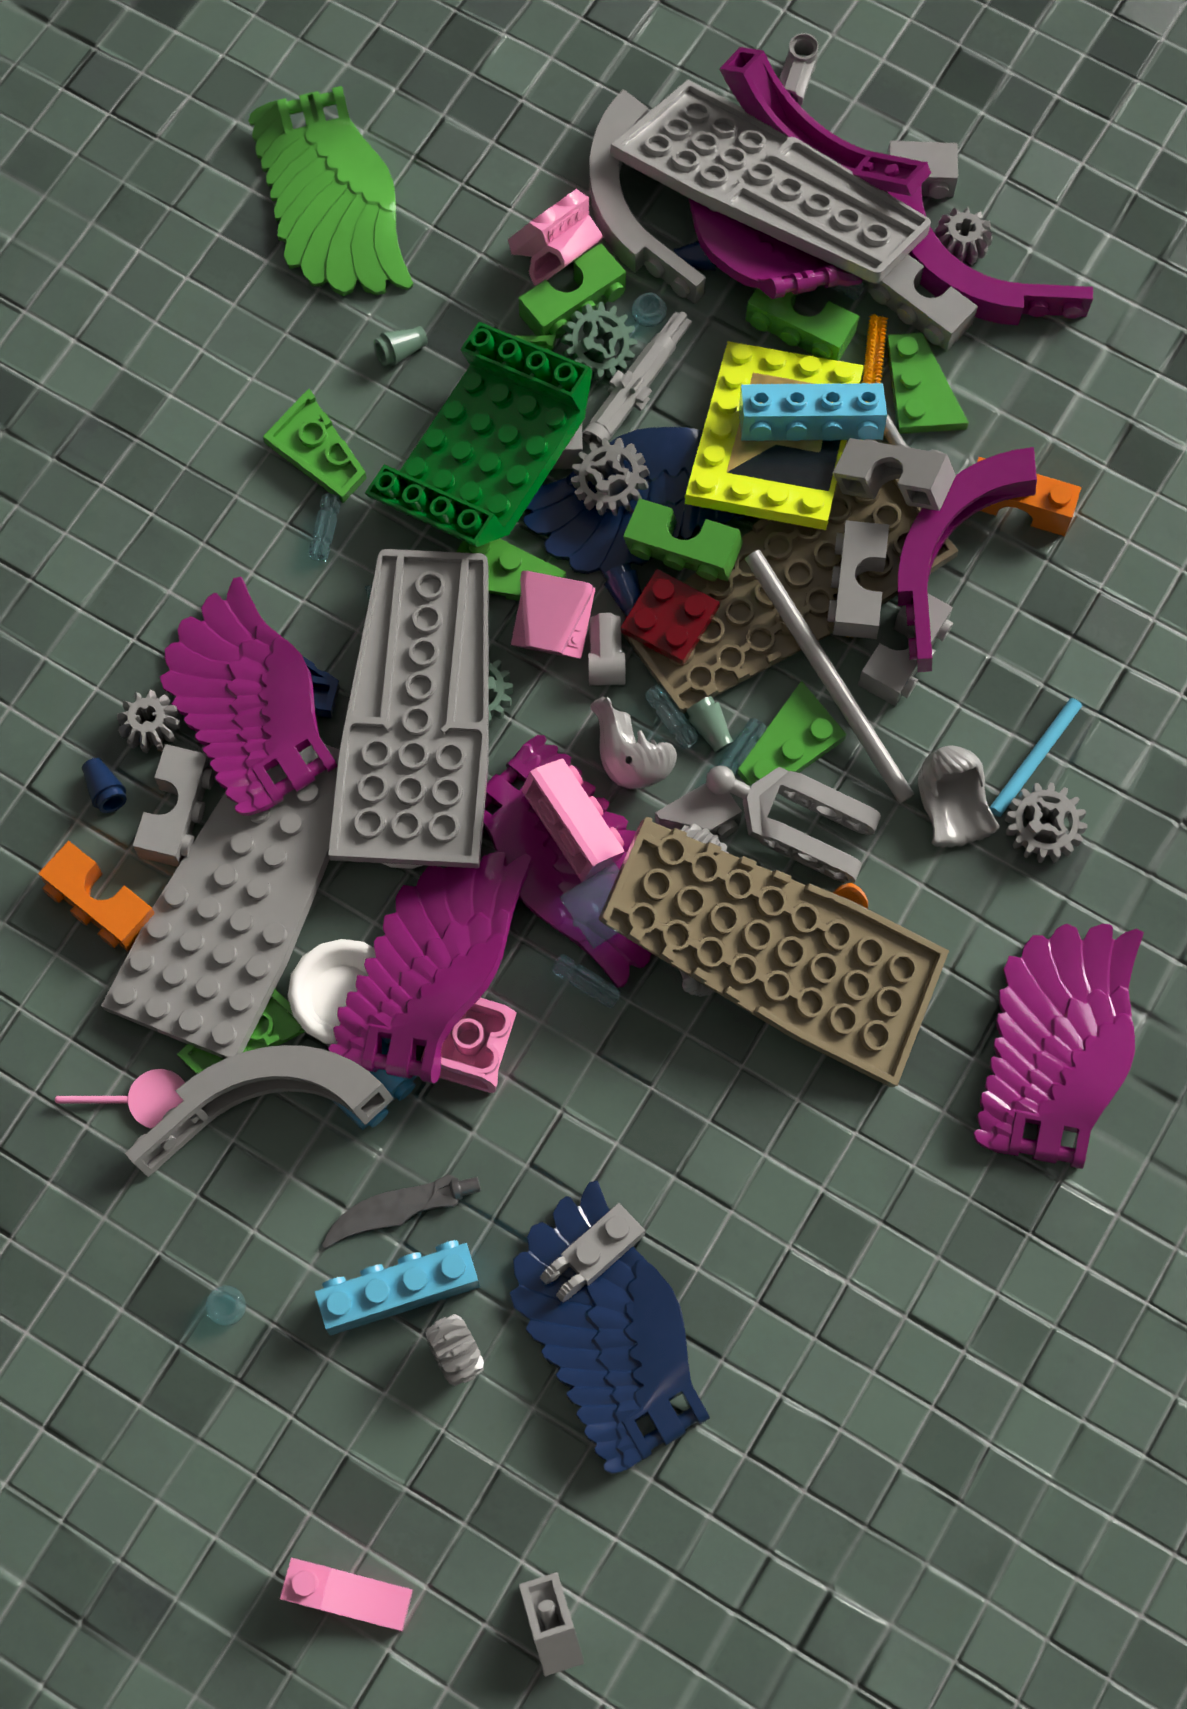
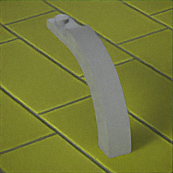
M623 89L603 114L592 141L589 193L596 223L611 250L630 270L636 273L645 265L651 275L656 278L660 277L670 284L678 296L686 297L696 304L704 296L706 277L648 233L635 219L624 199L619 179L623 162L610 156L611 144L648 114L649 108Z
M282 1045L263 1047L226 1058L189 1079L175 1090L184 1101L177 1107L169 1110L163 1119L147 1134L140 1136L125 1154L135 1166L149 1177L220 1114L246 1100L270 1093L286 1091L305 1092L329 1098L350 1110L364 1125L373 1119L394 1098L369 1071L339 1054L306 1046Z

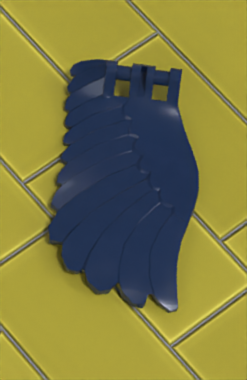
M653 427L637 429L618 436L617 438L622 439L624 448L632 443L637 450L636 454L642 453L646 461L643 465L647 466L649 470V476L643 478L647 481L648 489H639L638 492L644 500L673 509L677 524L672 536L676 539H691L697 530L701 531L705 519L717 521L725 525L733 518L740 521L747 517V515L685 504V494L703 430L687 427ZM617 438L612 440L609 444L614 445ZM624 460V468L633 473L632 466ZM574 471L564 479L541 485L526 510L531 511V514L523 518L526 527L539 535L549 536L544 542L546 553L557 560H568L573 572L590 574L600 570L604 575L608 570L621 564L634 563L643 566L649 561L631 554L623 537L638 501L632 499L629 502L631 505L630 511H627L623 506L618 507V515L616 516L613 515L610 508L606 509L603 516L599 515L596 505L591 510H588L583 503L584 500L579 501L575 494L578 488H574L571 478L578 475ZM588 481L589 489L596 494V485Z
M598 1181L589 1182L585 1188L580 1205H576L569 1196L559 1201L553 1212L555 1227L543 1222L531 1226L527 1237L529 1251L521 1252L513 1259L514 1275L519 1283V1287L510 1292V1297L514 1309L530 1320L526 1332L536 1342L545 1346L541 1353L547 1362L560 1369L556 1374L557 1379L560 1383L571 1388L566 1396L572 1403L581 1407L576 1415L582 1424L586 1425L584 1434L587 1439L596 1444L595 1454L607 1461L604 1464L605 1471L610 1474H619L633 1468L642 1460L651 1456V1450L662 1443L667 1446L686 1434V1428L696 1422L701 1425L709 1420L710 1417L691 1383L685 1326L680 1304L668 1282L634 1247H631L589 1286H583L576 1294L564 1302L556 1295L563 1284L577 1275L570 1267L555 1281L547 1285L540 1279L545 1269L556 1259L562 1257L561 1253L610 1211ZM682 1394L688 1409L677 1415L670 1401ZM648 1415L655 1429L643 1436L636 1421Z

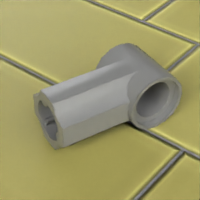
M807 33L797 34L790 40L788 55L779 79L799 105L803 103L811 75L816 69L819 49L817 39Z
M599 613L596 616L590 617L589 642L591 653H588L589 686L625 685V653L622 652L620 616L613 615L612 613Z

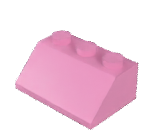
M562 758L530 771L521 791L583 883L618 861L625 852L622 848L624 842L619 832L614 827L609 828L602 818L604 813L596 798L593 796L588 797L582 788L583 780L577 769L573 765L568 767Z

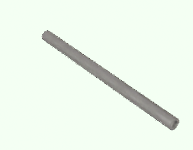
M756 550L748 555L745 561L898 803L901 804L915 794L761 550Z

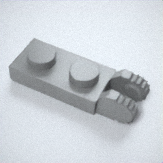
M618 1203L561 1253L562 1257L556 1259L547 1267L540 1279L547 1285L555 1281L570 1267L577 1275L563 1284L556 1295L564 1302L576 1294L583 1286H589L646 1234L645 1229Z

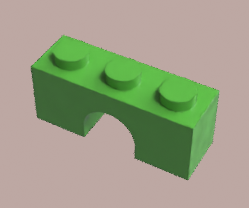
M602 243L574 260V280L580 286L575 291L560 292L554 289L547 280H544L518 298L519 316L535 335H556V339L566 333L563 326L568 321L573 322L570 316L576 310L582 313V308L586 304H590L594 311L595 306L599 302H603V304L608 301L614 302L626 290V271Z
M756 288L748 301L745 321L749 322L757 330L768 331L780 337L783 342L790 346H798L810 352L814 357L837 361L841 359L856 334L859 315L828 301L819 314L810 317L802 316L793 309L796 295L792 292L785 293L782 298L771 299L762 290Z
M639 498L623 536L631 554L644 560H649L650 557L662 560L666 566L675 570L687 568L696 571L697 575L709 581H716L717 578L724 581L729 580L743 545L739 529L705 519L703 527L697 536L689 540H679L672 536L677 524L673 509Z

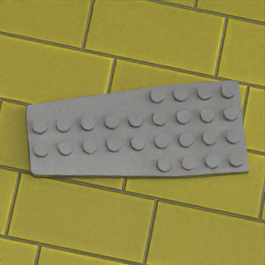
M689 79L611 144L610 156L682 195L707 206L710 210L720 212L871 283H879L929 232L931 220L885 191L855 176L852 171L796 137H788L746 113L742 107Z
M384 549L378 554L339 750L328 857L334 861L479 868L489 765L488 560L481 553Z
M325 744L338 765L339 749ZM312 746L299 752L306 765L318 758ZM279 764L267 771L274 784L287 777ZM338 767L330 772L327 770L314 777L316 781L298 792L294 789L283 796L284 800L279 804L251 816H243L235 811L237 803L228 799L225 791L193 842L189 856L183 858L152 907L155 914L140 930L101 1005L105 1011L223 1059L243 1053L288 964L330 860L328 851Z

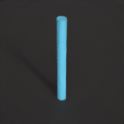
M1074 698L1068 700L989 808L994 815L1002 816L1013 798L1016 797L1081 709L1082 705L1078 700Z

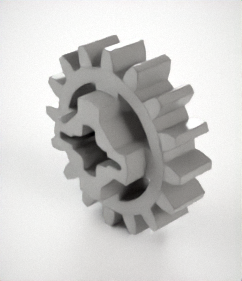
M603 438L602 446L599 448L591 442L589 444L591 450L589 454L581 451L578 454L582 464L572 465L574 473L578 475L571 478L574 488H578L575 491L579 501L584 500L583 503L588 510H591L596 505L599 515L602 516L607 508L611 509L614 516L618 515V507L620 506L630 511L631 505L629 502L632 499L638 501L641 498L638 490L648 489L647 481L643 478L649 476V470L647 466L643 465L646 461L642 453L636 454L637 450L632 443L624 448L621 438H617L614 445H610L607 438ZM624 460L632 466L633 473L624 468ZM588 481L596 485V494L589 489Z
M1050 782L1046 790H1042L1040 784L1035 783L1032 793L1023 788L1018 795L1019 799L1013 798L1009 808L1012 811H1008L1005 816V821L1011 823L1006 830V835H1016L1017 838L1012 846L1014 849L1024 846L1026 848L1024 851L1025 858H1028L1033 852L1037 854L1039 863L1043 862L1046 855H1050L1051 860L1055 863L1058 862L1061 852L1069 857L1074 851L1073 846L1079 847L1084 838L1080 834H1084L1088 824L1080 822V820L1085 817L1086 810H1076L1075 807L1080 799L1074 797L1069 800L1066 797L1068 788L1064 787L1058 793L1055 791L1054 783ZM1023 811L1026 812L1025 817L1029 821L1025 828L1022 822ZM1066 818L1069 820L1068 835L1066 833L1067 828L1063 824ZM1040 820L1043 823L1049 820L1052 823V825L1050 823H1046L1043 825L1042 823H1040Z

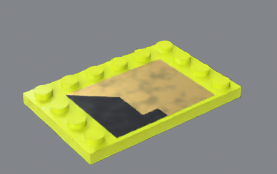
M728 341L686 490L685 504L826 530L837 486L833 471L845 449L847 440L741 441L739 420L741 384L861 383L864 365Z

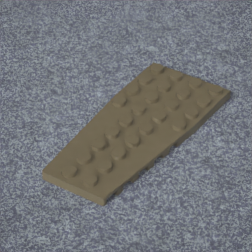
M899 479L886 482L879 489L875 499L843 494L837 483L826 530L762 518L752 525L751 531L742 537L743 545L728 581L718 578L716 581H709L697 575L696 572L686 579L683 583L719 601L720 607L684 666L623 634L680 714L686 713L688 708L709 696L714 698L802 650L745 561V558L754 551L761 550L818 641L829 636L834 631V622H828L827 619L829 601L837 600L838 588H831L833 566L840 567L841 555L835 554L837 533H844L846 520L889 525L884 571L863 572L856 577V581L866 590L882 592L881 606L898 595L900 556L912 523L922 509L906 504L898 486ZM949 538L946 539L937 553L930 574L957 557L958 549Z
M646 817L638 826L599 916V921L789 1037L891 1088L898 1086L949 950L849 899L810 883L804 885L791 879V875L778 870L770 871L756 865L757 861L745 856L741 858L722 851V847L711 842L707 844L686 836V832L677 828L671 830L652 822L653 818Z

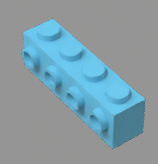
M883 383L741 384L739 400L741 441L849 440V438L883 440L887 419Z
M457 1240L449 1241L436 1246V1253L421 1257L420 1252L408 1254L398 1259V1265L386 1269L383 1268L382 1264L374 1265L361 1270V1277L346 1281L345 1277H337L322 1283L323 1289L315 1291L326 1331L331 1336L480 1288L467 1243L459 1245Z

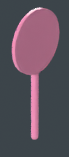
M154 1069L143 1073L133 1082L128 1096H56L54 1101L57 1104L128 1103L129 1110L134 1119L139 1124L152 1129L163 1119L169 1110L177 1107L184 1101L175 1090L185 1082L172 1071Z

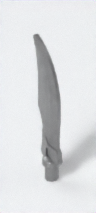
M446 1175L435 1182L425 1185L398 1189L372 1196L350 1208L333 1224L323 1242V1247L328 1249L341 1240L363 1232L401 1226L412 1216L423 1210L454 1207L460 1199H463L464 1195L481 1192L478 1177L459 1181L458 1178L452 1175Z

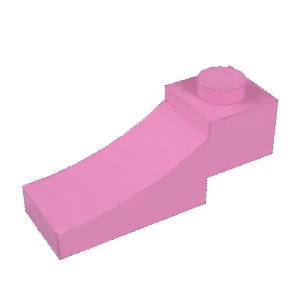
M291 1558L280 1599L403 1631L413 1590Z

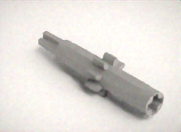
M681 311L680 314L675 312L661 332L657 333L646 345L625 375L618 370L609 381L610 387L607 391L611 394L582 433V437L588 445L593 442L597 448L601 447L603 438H607L609 441L634 407L642 411L650 400L648 396L652 392L649 386L668 362L676 349V344L692 324V321L687 319L685 312Z

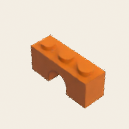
M978 457L977 462L984 460L986 458ZM1037 474L1035 496L1017 497L1000 501L980 511L997 516L1001 508H1018L1027 512L1032 517L1031 527L1065 536L1073 518L1082 487Z
M69 840L38 873L45 883L42 890L55 902L60 903L63 899L73 907L70 913L85 926L90 922L100 929L97 933L98 936L112 948L119 944L129 952L142 927L155 914L150 905L125 885L109 899L97 900L92 898L91 889L103 873L94 860Z

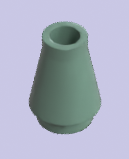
M421 326L384 332L380 334L379 338L374 340L376 355L384 366L388 364L395 366L418 349L428 345L426 333Z
M712 696L700 700L686 710L690 716L688 722L707 741L715 753L734 743L720 703H715Z

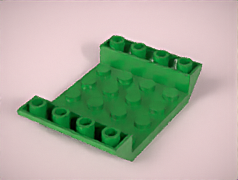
M481 322L477 323L460 349L470 366L401 470L398 471L384 464L365 492L368 497L476 547L511 533L584 421L592 376V369L589 366Z

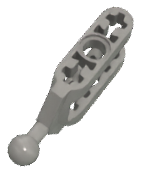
M715 766L710 769L706 778L709 790L714 794L720 795L729 792L743 799L749 836L758 839L764 846L837 881L855 883L862 863L857 858L784 823L768 818V815L778 793L788 800L855 832L872 835L875 833L881 818L877 810L806 775L787 771L781 767L776 768L751 786L735 779L733 771L726 766Z

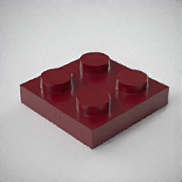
M656 569L623 622L621 633L684 666L719 609L720 602Z

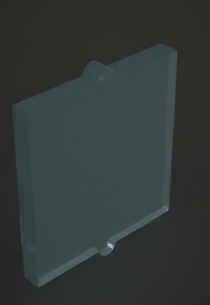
M614 862L559 897L574 919L573 926H579L593 949L618 934V932L599 921V916L619 872Z

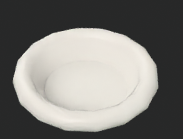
M338 939L321 943L302 956L291 973L287 996L293 1017L307 1034L325 1044H337L333 1028L340 1025L337 1016L338 1007L347 1006L346 997L348 992H357L355 986L357 975L368 976L364 963L366 958H376L374 947L362 941Z

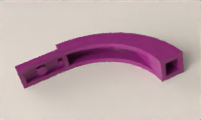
M739 47L719 68L728 87L746 113L788 137H796L852 171L855 176L884 191L912 196L931 174L927 162L869 151L839 138L824 128L803 110L785 89L771 67L764 51Z
M921 185L912 196L885 191L926 216L922 202ZM931 226L928 235L909 253L911 257L924 266L920 284L935 297H939L950 286L978 306L975 317L982 320L1018 326L1022 314H1029L1034 317L1057 315L1070 319L1087 317L1093 301V287L1015 283L984 275L953 256L939 241Z
M1034 447L996 454L962 470L955 476L940 511L922 508L912 523L900 556L898 606L906 605L907 626H914L915 638H908L909 660H917V672L932 671L933 657L927 587L931 568L937 553L951 533L976 512L1000 501L1017 497L1035 496L1037 474Z

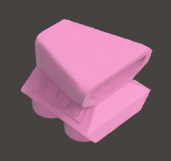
M576 189L508 239L512 255L531 257L529 275L533 284L537 286L600 242L603 236L589 216V197Z
M522 571L520 576L521 596L511 645L581 659L595 593L593 585L587 582L542 573Z
M479 998L455 1024L443 1042L439 1078L494 1093L498 1084V1069L517 1012L506 1005Z

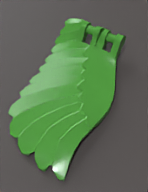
M342 86L332 88V92L320 94L319 91L299 95L300 99L287 101L286 98L279 99L256 108L250 114L248 121L251 126L254 125L252 138L257 142L255 147L257 158H261L262 170L268 172L266 182L267 186H272L270 192L271 200L277 201L274 213L276 221H280L278 225V239L286 242L284 258L289 269L301 267L304 277L311 286H322L327 282L334 292L342 296L352 293L358 280L365 292L375 295L385 294L386 280L404 290L412 288L413 281L398 245L396 233L397 204L393 179L384 161L363 138L349 118ZM336 105L339 118L326 121L323 108ZM303 112L306 126L293 129L290 115Z

